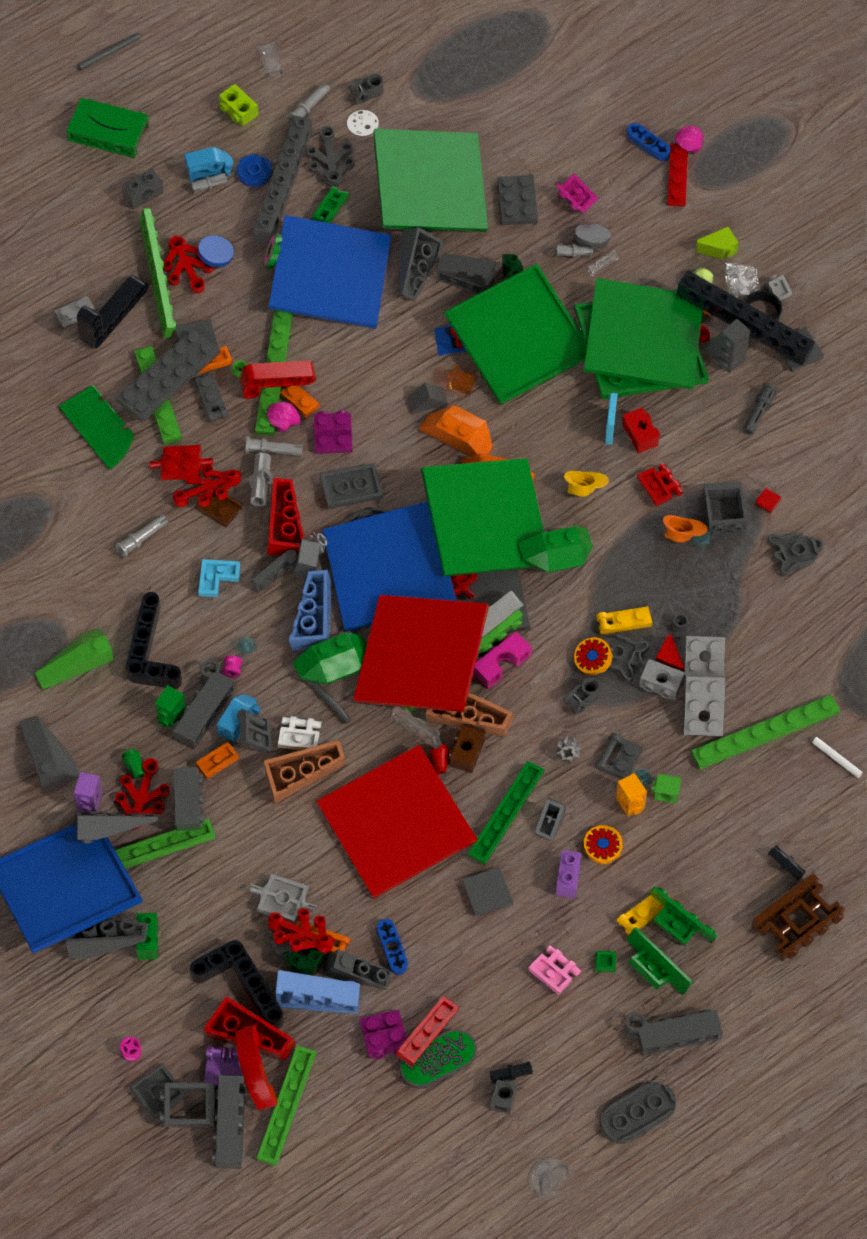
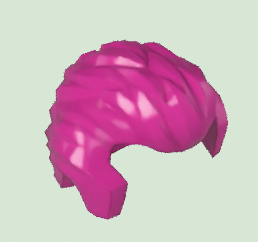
M685 126L676 133L675 141L681 148L686 151H693L692 153L695 154L702 148L704 134L695 126Z
M277 402L269 406L267 418L270 424L279 428L277 431L286 432L290 425L296 426L300 423V415L291 403Z

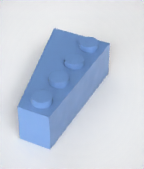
M328 570L308 571L302 592V600L299 602L297 617L294 620L293 631L289 637L292 651L307 650L315 644L330 639L331 579Z
M278 970L276 1001L280 1008L358 1014L360 999L359 983Z

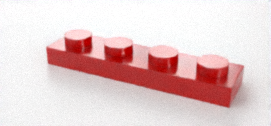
M673 143L670 144L667 206L685 207L688 151Z
M442 996L398 1049L396 1055L410 1066H413L457 1013L459 1007Z

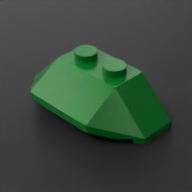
M579 526L543 532L518 542L522 561L546 573L583 566L593 547L588 529Z
M343 633L311 646L292 665L301 680L330 684L361 671L367 644L362 635Z

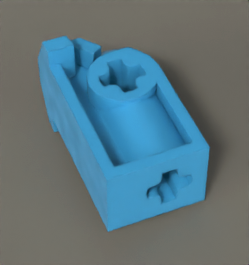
M212 147L185 154L186 169L190 182L225 173L226 177L230 176L234 164L232 157L219 148Z
M239 695L233 698L217 723L218 736L235 744L240 737V720L237 719L238 711L244 709L251 715L254 713L259 715L260 708L255 698L249 695Z

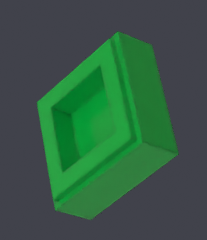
M596 951L595 972L615 973L616 951Z

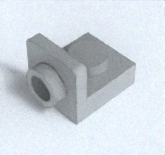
M774 275L766 279L768 283L763 285L764 289L768 287L769 291L775 294L780 301L793 295L784 275L780 277Z

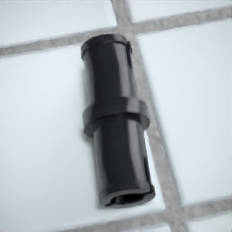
M777 845L769 851L768 855L776 860L783 870L786 869L793 875L797 881L806 873V870L801 868L791 855L788 856Z
M530 1061L514 1066L509 1064L506 1068L490 1071V1078L493 1084L497 1080L510 1079L513 1081L517 1077L533 1074Z

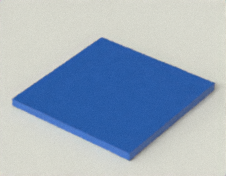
M285 215L281 233L282 242L279 245L281 250L276 262L268 309L376 329L391 235Z
M427 501L322 529L323 535L327 540V553L346 632L372 626L380 595L456 601L451 576L443 577Z
M76 823L0 858V893L32 954L143 902L108 837L93 840V843H81V840L76 838Z

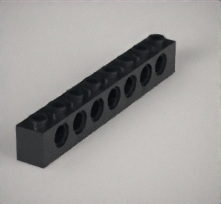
M688 270L679 282L676 295L729 325L738 319L750 330V337L803 366L811 354L815 341Z

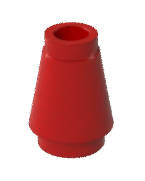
M444 744L431 746L430 756L437 774L447 773L449 750L447 745Z

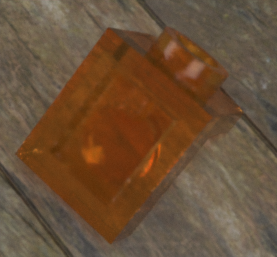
M455 365L454 369L449 371L447 377L449 388L470 395L477 376L459 371V365Z

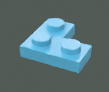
M202 559L199 596L218 597L220 581L239 582L240 562Z

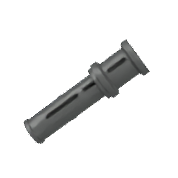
M764 383L762 385V391L755 399L756 405L743 427L745 434H754L766 408L771 406V400L778 392V389L773 384Z

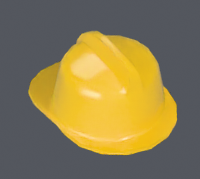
M572 470L564 475L565 480L568 482V493L581 497L588 496L594 492L595 488L604 487L609 483V478L598 472Z

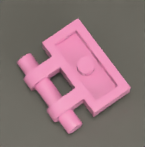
M550 945L546 949L550 957L547 958L541 954L529 966L528 970L556 994L560 995L572 982V978L568 974L572 973L577 977L581 970L576 967L577 964L565 958L562 955L563 952L559 949L556 950ZM558 961L564 968L560 969L554 963Z

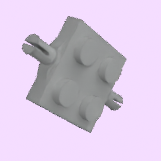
M271 874L268 883L264 887L252 884L250 892L261 895L257 911L270 916L271 913L278 912L283 916L284 920L295 924L299 909L306 908L313 913L316 910L317 905L306 902V896L309 891V886Z

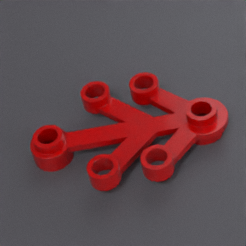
M173 236L168 242L170 252L163 261V271L170 272L173 269L172 262L178 254L180 259L173 273L168 277L169 284L172 286L178 285L180 282L179 276L183 268H185L190 279L191 291L199 294L204 291L205 283L202 278L196 276L192 265L202 268L206 274L211 273L213 267L205 268L209 265L202 262L199 258L198 247L186 244L185 239L181 236ZM185 251L196 254V258L187 256Z
M206 465L202 468L203 476L205 478L215 477L219 479L211 480L200 477L198 479H185L189 485L197 484L201 486L186 492L183 490L176 491L173 495L174 505L176 507H184L189 502L188 498L203 492L205 494L198 497V503L201 507H206L210 504V499L214 492L218 500H224L227 498L229 489L240 483L241 473L238 470L216 471L213 470L212 466Z
M148 758L143 762L145 774L139 793L130 775L121 777L122 787L128 790L135 802L132 809L127 802L125 793L119 792L115 795V802L122 807L126 814L125 816H129V813L158 815L164 813L165 806L161 801H156L152 807L141 811L143 805L160 796L167 797L170 795L168 784H161L157 789L147 794L152 776L159 770L157 760ZM154 767V770H148V768ZM126 779L130 780L127 784L123 783ZM163 788L168 789L167 792H161ZM119 797H124L123 801H119L117 799ZM156 806H162V809L157 810L155 808Z
M306 908L299 909L297 912L302 928L284 920L283 916L278 912L271 913L268 917V928L276 931L273 934L274 942L276 944H283L290 941V949L294 952L316 947L319 952L326 953L331 951L335 944L334 938L326 933V918L319 915L314 918V927L318 928V935L311 932L309 923L310 912ZM282 928H284L293 933L285 934V932L277 930H281ZM308 939L310 941L302 942L301 940Z

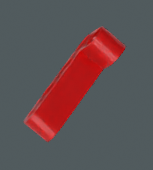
M311 361L248 364L243 368L240 376L242 394L246 399L257 397L261 388L303 386L313 384L316 381Z

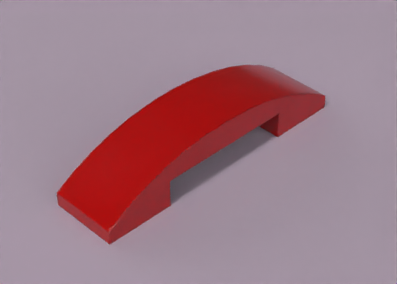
M253 1025L236 1031V1047L245 1084L255 1106L260 1111L276 1106L278 1103L273 1085H269L258 1050V1046L261 1044L256 1027Z

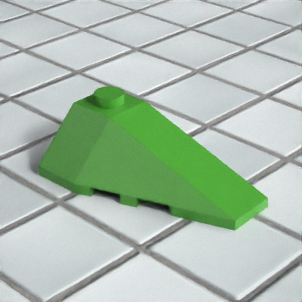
M97 628L80 635L35 672V675L42 690L113 661V652L105 634Z

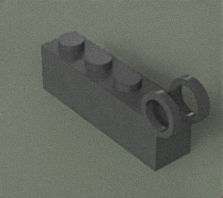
M212 659L206 660L201 664V677L204 686L201 691L198 690L195 693L194 701L185 708L182 719L178 720L173 727L174 739L194 750L235 690L234 680L221 674L219 663ZM207 664H214V665L216 666V667L210 666V667H207V668L204 669V667H205ZM208 671H215L213 674H207Z
M704 1009L698 1014L693 1015L690 1013L682 1014L679 1018L674 1019L670 1017L663 1018L655 1023L646 1022L643 1014L633 1012L627 1016L625 1024L626 1034L631 1038L638 1039L642 1056L720 1040L723 1033L717 1010L711 1011L710 1009ZM633 1022H637L641 1025V1027L633 1028L630 1026V1024Z

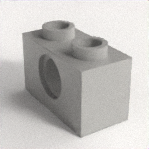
M649 659L641 675L639 687H642L647 692L660 694L663 698L676 700L684 682L685 672ZM662 679V680H664L665 682H664V683H660V682H658L657 680Z

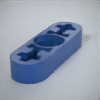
M632 123L628 126L627 137L657 160L665 161L669 158L670 146L638 123ZM651 139L653 143L648 145L644 143V140Z
M383 919L377 925L378 937L391 972L395 975H402L408 969V961L393 921ZM383 926H387V928H390V937L387 938L385 930H383ZM389 943H396L398 949L396 951H389L387 945ZM396 956H398L399 963L402 964V968H398V966H395Z

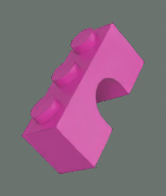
M517 632L512 635L509 634L502 640L501 644L493 646L483 658L479 657L476 659L473 675L489 689L502 679L503 669L498 665L500 661L509 660L517 667L531 656L532 647Z

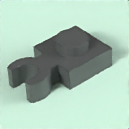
M269 928L267 929L268 937L271 939L270 946L278 960L284 958L283 954L294 952L290 949V941L276 944L273 938L274 933Z

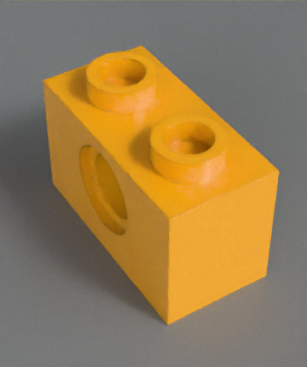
M633 773L618 781L616 799L627 817L632 814L637 815L641 813L645 808L647 791L637 775Z

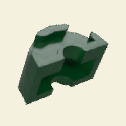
M502 254L504 277L508 279L523 271V265L517 255Z
M317 948L309 949L308 954L305 956L299 955L298 952L283 954L286 969L293 973L313 976L324 963V954L319 952Z

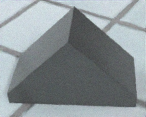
M428 383L422 384L407 397L412 414L448 405L443 388Z
M301 539L292 575L307 578L308 571H315L320 543Z
M548 797L535 833L553 841L565 818L566 805Z

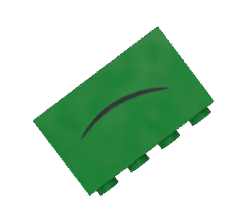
M81 98L67 128L68 141L135 158L137 155V144L143 130L149 126L148 115L123 107L112 106L108 103Z

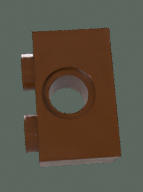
M465 725L462 726L461 731H457L454 739L456 745L454 748L451 747L448 755L450 767L473 774L485 741V731ZM463 747H469L470 749L467 750V751H465V750H463V749H461V748H463Z

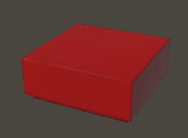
M765 488L756 500L755 505L772 513L781 501V496Z

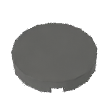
M585 223L575 228L574 238L580 245L585 246L587 244L590 245V248L595 249L605 247L608 244L610 233L603 226Z

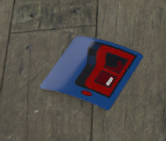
M451 326L434 329L439 356L467 352Z

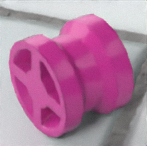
M225 656L223 659L225 665L221 673L229 678L239 677L243 660L237 656Z
M127 1037L120 1043L121 1054L125 1060L133 1062L139 1059L142 1050L137 1038Z

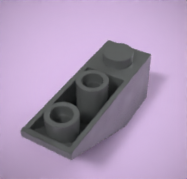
M338 949L328 955L324 974L342 981H354L360 985L386 990L391 970Z

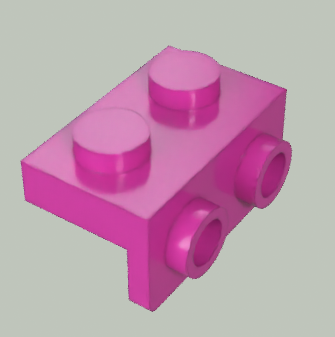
M575 174L562 186L559 183L556 185L560 189L558 193L564 200L568 198L571 201L569 205L575 211L579 209L583 214L599 199Z

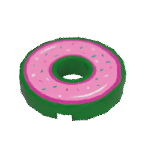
M274 233L270 238L264 256V268L272 269V266L276 264L281 250V246L278 243L282 242V235Z

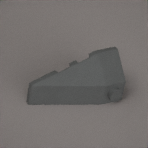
M419 227L404 229L400 243V295L411 301L417 299L425 285V279L433 271V265L440 259L444 243L443 240Z
M38 716L19 722L43 790L79 778V772L74 759Z
M76 811V838L81 840V843H93V840L158 821L157 814L129 813V816H125L124 813L120 812L109 813L108 816L102 813V811Z
M110 917L66 938L65 943L70 959L92 958L144 942L148 925L147 923L127 919L118 921L114 920V917Z

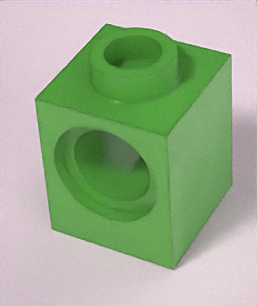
M658 774L657 781L653 780L651 792L655 793L654 800L677 804L681 778Z

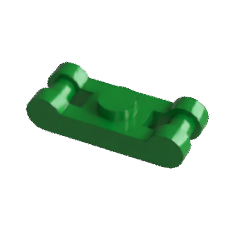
M333 186L314 213L312 220L332 224L344 203L348 201L350 193L342 192L338 187Z

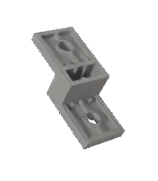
M686 636L684 735L723 736L725 637ZM704 650L710 653L708 661L700 660L699 655ZM703 710L708 711L710 715L706 721H701L698 717L699 713Z

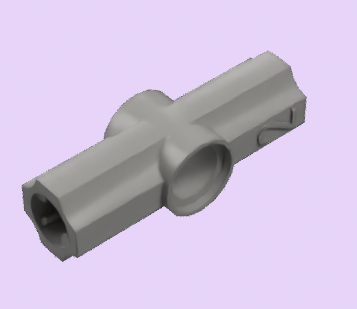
M259 452L255 454L254 472L248 477L249 485L252 488L250 503L254 506L262 507L266 505L268 485L273 483V475L270 471L271 456L268 453Z

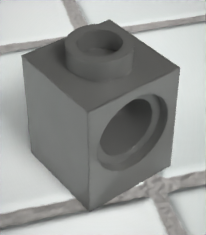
M497 1080L490 1109L510 1115L517 1093V1085L510 1080ZM506 1092L509 1094V1097L501 1098L499 1094Z

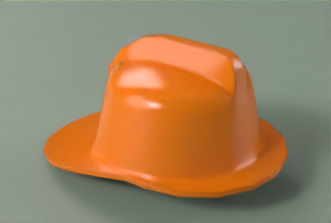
M667 515L663 518V524L666 527L665 537L678 543H684L690 540L692 536L704 535L708 530L707 526L698 520L675 515Z

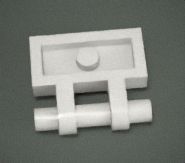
M297 716L282 718V724L289 725V728L281 727L278 748L304 750L318 746L320 733L319 731H313V728L321 729L322 721H314L313 718H308V720L297 719ZM296 726L306 727V730L295 728Z

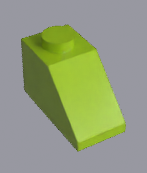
M726 227L698 239L695 251L699 254L722 260L726 257H732L738 252L739 242L730 228Z

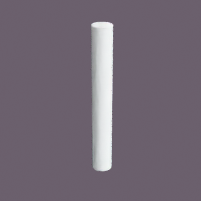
M818 737L812 741L815 746L857 778L863 774L861 770Z

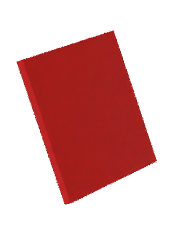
M380 595L353 700L358 703L464 712L489 605L477 602Z
M420 744L317 800L318 806L373 899L477 842L475 834Z

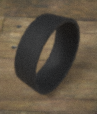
M760 290L750 293L744 299V302L747 304L759 300L771 303L778 313L776 320H779L782 313V303L775 294Z

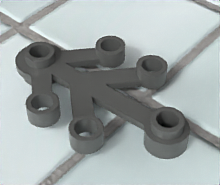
M324 126L320 130V137L325 142L327 156L317 151V148L314 146L308 147L306 152L308 158L318 159L328 166L329 171L319 166L317 161L309 162L308 166L311 173L317 172L324 176L326 184L333 187L342 183V175L347 169L354 168L355 162L352 157H347L344 159V163L336 170L335 165L345 155L352 153V144L344 143L342 148L334 155L332 145L334 129L331 126Z

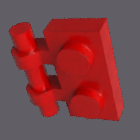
M664 463L658 466L659 472H656L654 467L637 475V480L656 507L671 500L673 497L671 492H675L678 497L684 493L681 489V484L674 479L672 471ZM662 479H666L669 484L665 485Z

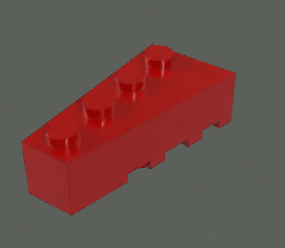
M273 478L267 543L268 555L281 556L289 549H293L298 553L301 539H304L292 479Z
M227 996L203 1029L208 1037L236 1045V1031L255 1025L261 1044L258 1046L259 1053L282 1061L287 1059L296 1046L292 1037Z

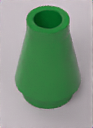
M135 748L125 751L122 754V762L131 772L134 779L143 777L145 773L140 752H137Z

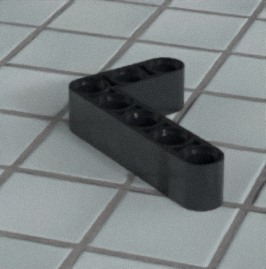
M130 275L99 312L86 305L81 307L77 314L80 340L97 349L145 295L148 284L136 276Z
M147 592L142 597L126 663L127 678L130 682L162 688H166L168 685L176 689L182 684L180 668L176 665L148 661L160 613V600L155 592ZM136 653H143L140 656L135 655ZM135 669L139 670V671L136 672V673L131 672L132 670H135ZM153 672L158 673L155 676L150 675ZM172 675L177 676L174 679L169 678Z
M229 941L197 958L190 964L191 978L196 983H204L232 968L262 1019L278 1029L282 1027L284 1022L282 1009L240 941ZM232 950L240 951L236 955L230 953ZM216 959L222 960L220 964L212 963ZM242 966L249 967L247 971L240 970ZM197 969L204 970L201 974L195 973ZM253 982L259 983V986L257 987H251L249 985ZM261 999L269 1000L266 1004H262L259 1001ZM272 1015L279 1016V1019L275 1021L270 1020L269 1018Z

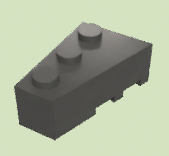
M445 253L437 268L436 280L474 294H479L493 286L495 282L496 261Z
M736 319L704 351L715 359L721 368L732 372L746 359L750 330Z
M198 767L174 768L175 825L178 831L202 829V823H205V814L202 811V804H204L202 785L204 784L203 773L199 772Z

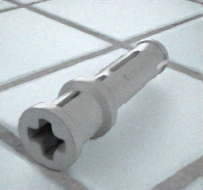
M321 83L304 102L298 103L296 109L287 114L290 123H292L294 116H309L311 109L330 92V87L327 84L323 87L325 83Z
M247 436L245 453L261 452L301 457L303 445L271 442L266 438L262 440L251 439Z
M160 514L135 534L130 533L121 543L117 542L115 547L120 555L126 558L133 549L141 547V543L168 524L167 519L164 521L166 517Z

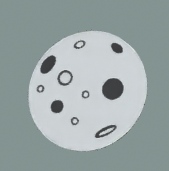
M367 110L355 111L347 120L348 129L358 136L372 134L379 125L377 116Z

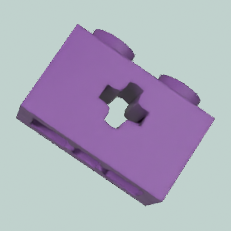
M80 772L74 791L77 809L80 811H97L103 794L100 776Z
M562 850L556 896L576 898L582 853Z

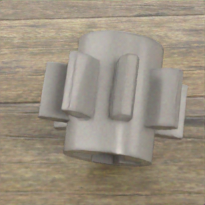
M312 532L305 538L306 540L320 543L319 555L327 550L325 547L327 540L324 535L320 533L316 535L315 532Z
M565 736L563 742L558 741L557 746L559 748L557 749V754H561L562 760L566 759L572 762L574 756L579 757L580 752L578 750L581 744L576 743L575 737L571 739Z

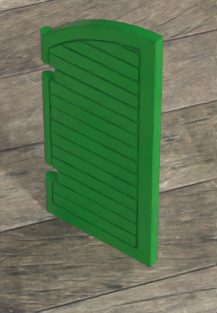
M92 385L59 405V408L110 470L125 457L135 435L129 428L122 429L126 424L106 400L99 401L102 395Z

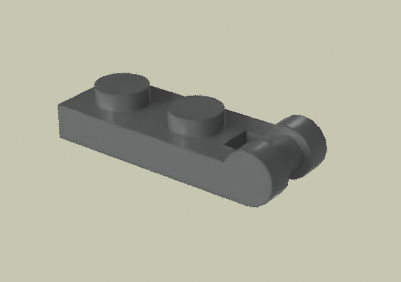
M213 374L195 378V383L209 421H216L220 417L222 419L227 418L228 413Z
M293 549L287 550L252 579L253 589L257 593L267 589L271 582L276 578L282 577L288 568H294L297 557L296 551Z

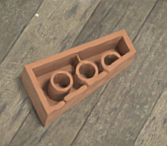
M468 693L464 712L428 709L425 713L428 722L462 728L465 725L485 731L488 734L503 737L506 736L514 721L513 712L471 693Z
M337 740L264 760V770L274 804L344 766L345 757L340 741Z

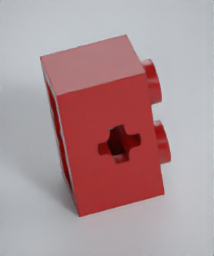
M643 407L622 415V426L638 454L658 446L659 430L657 427L654 428L650 414L646 413Z

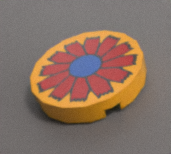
M597 637L587 638L580 642L574 653V662L578 669L584 674L591 676L605 672L611 665L613 658L608 643Z
M599 825L593 827L586 833L584 838L585 854L593 862L599 864L611 863L620 856L623 849V839L620 833L610 826Z

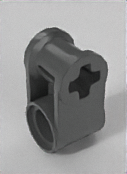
M371 74L350 84L349 90L354 94L356 103L362 104L383 94V79L379 74Z
M594 678L585 679L575 689L567 693L563 702L565 704L568 703L577 715L582 713L587 706L598 698V681ZM587 688H593V689H595V690L592 691V692H589V691H587L586 689H587Z

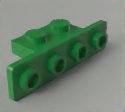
M654 886L649 892L652 897L664 905L653 922L683 946L687 944L695 932H698L710 943L716 940L718 936L713 928L702 924L695 914L688 913L683 909L684 906L679 901H673L669 898L668 893L664 889Z
M635 927L627 938V942L638 953L632 956L628 963L656 990L669 982L679 993L684 995L693 983L692 980L643 932Z

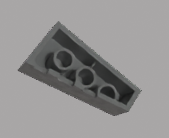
M219 1075V1086L215 1094L218 1109H215L214 1121L217 1122V1129L213 1131V1141H216V1149L212 1150V1161H216L217 1168L242 1169L246 1093L244 1076Z

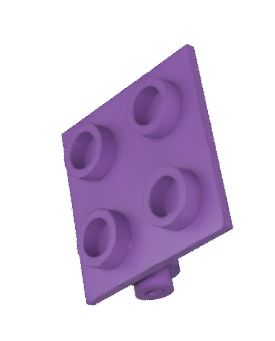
M208 1046L204 1083H214V1086H219V1075L243 1076L237 1048Z

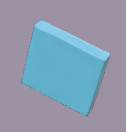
M611 393L609 399L605 443L611 445L613 443L617 393Z

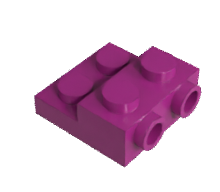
M339 410L335 414H329L327 411H320L314 414L315 454L353 452L351 413Z
M399 1010L359 1018L369 1059H381L387 1054L392 1053L396 1055L398 1049L407 1040Z

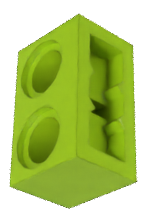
M236 84L219 95V107L221 110L227 112L235 123L238 122L242 127L259 116L258 104Z

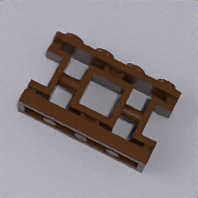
M814 873L757 915L752 921L751 927L756 932L759 931L762 937L770 931L781 943L776 947L775 952L781 955L782 961L795 957L800 948L803 946L805 948L814 941L813 938L817 935L822 936L828 931L830 925L833 923L836 925L844 918L845 908L843 906L840 907L838 901L829 906L819 896L824 886L818 883L819 878ZM809 892V896L814 901L810 906L802 899ZM799 908L811 920L801 929H798L788 918ZM821 908L828 917L819 923L820 918L815 912ZM779 915V919L784 924L780 929L771 922ZM791 931L798 940L789 946L790 941L784 935Z

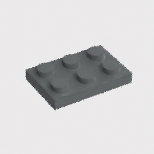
M534 175L498 177L502 225L538 223Z
M375 463L320 474L328 509L383 499V492Z

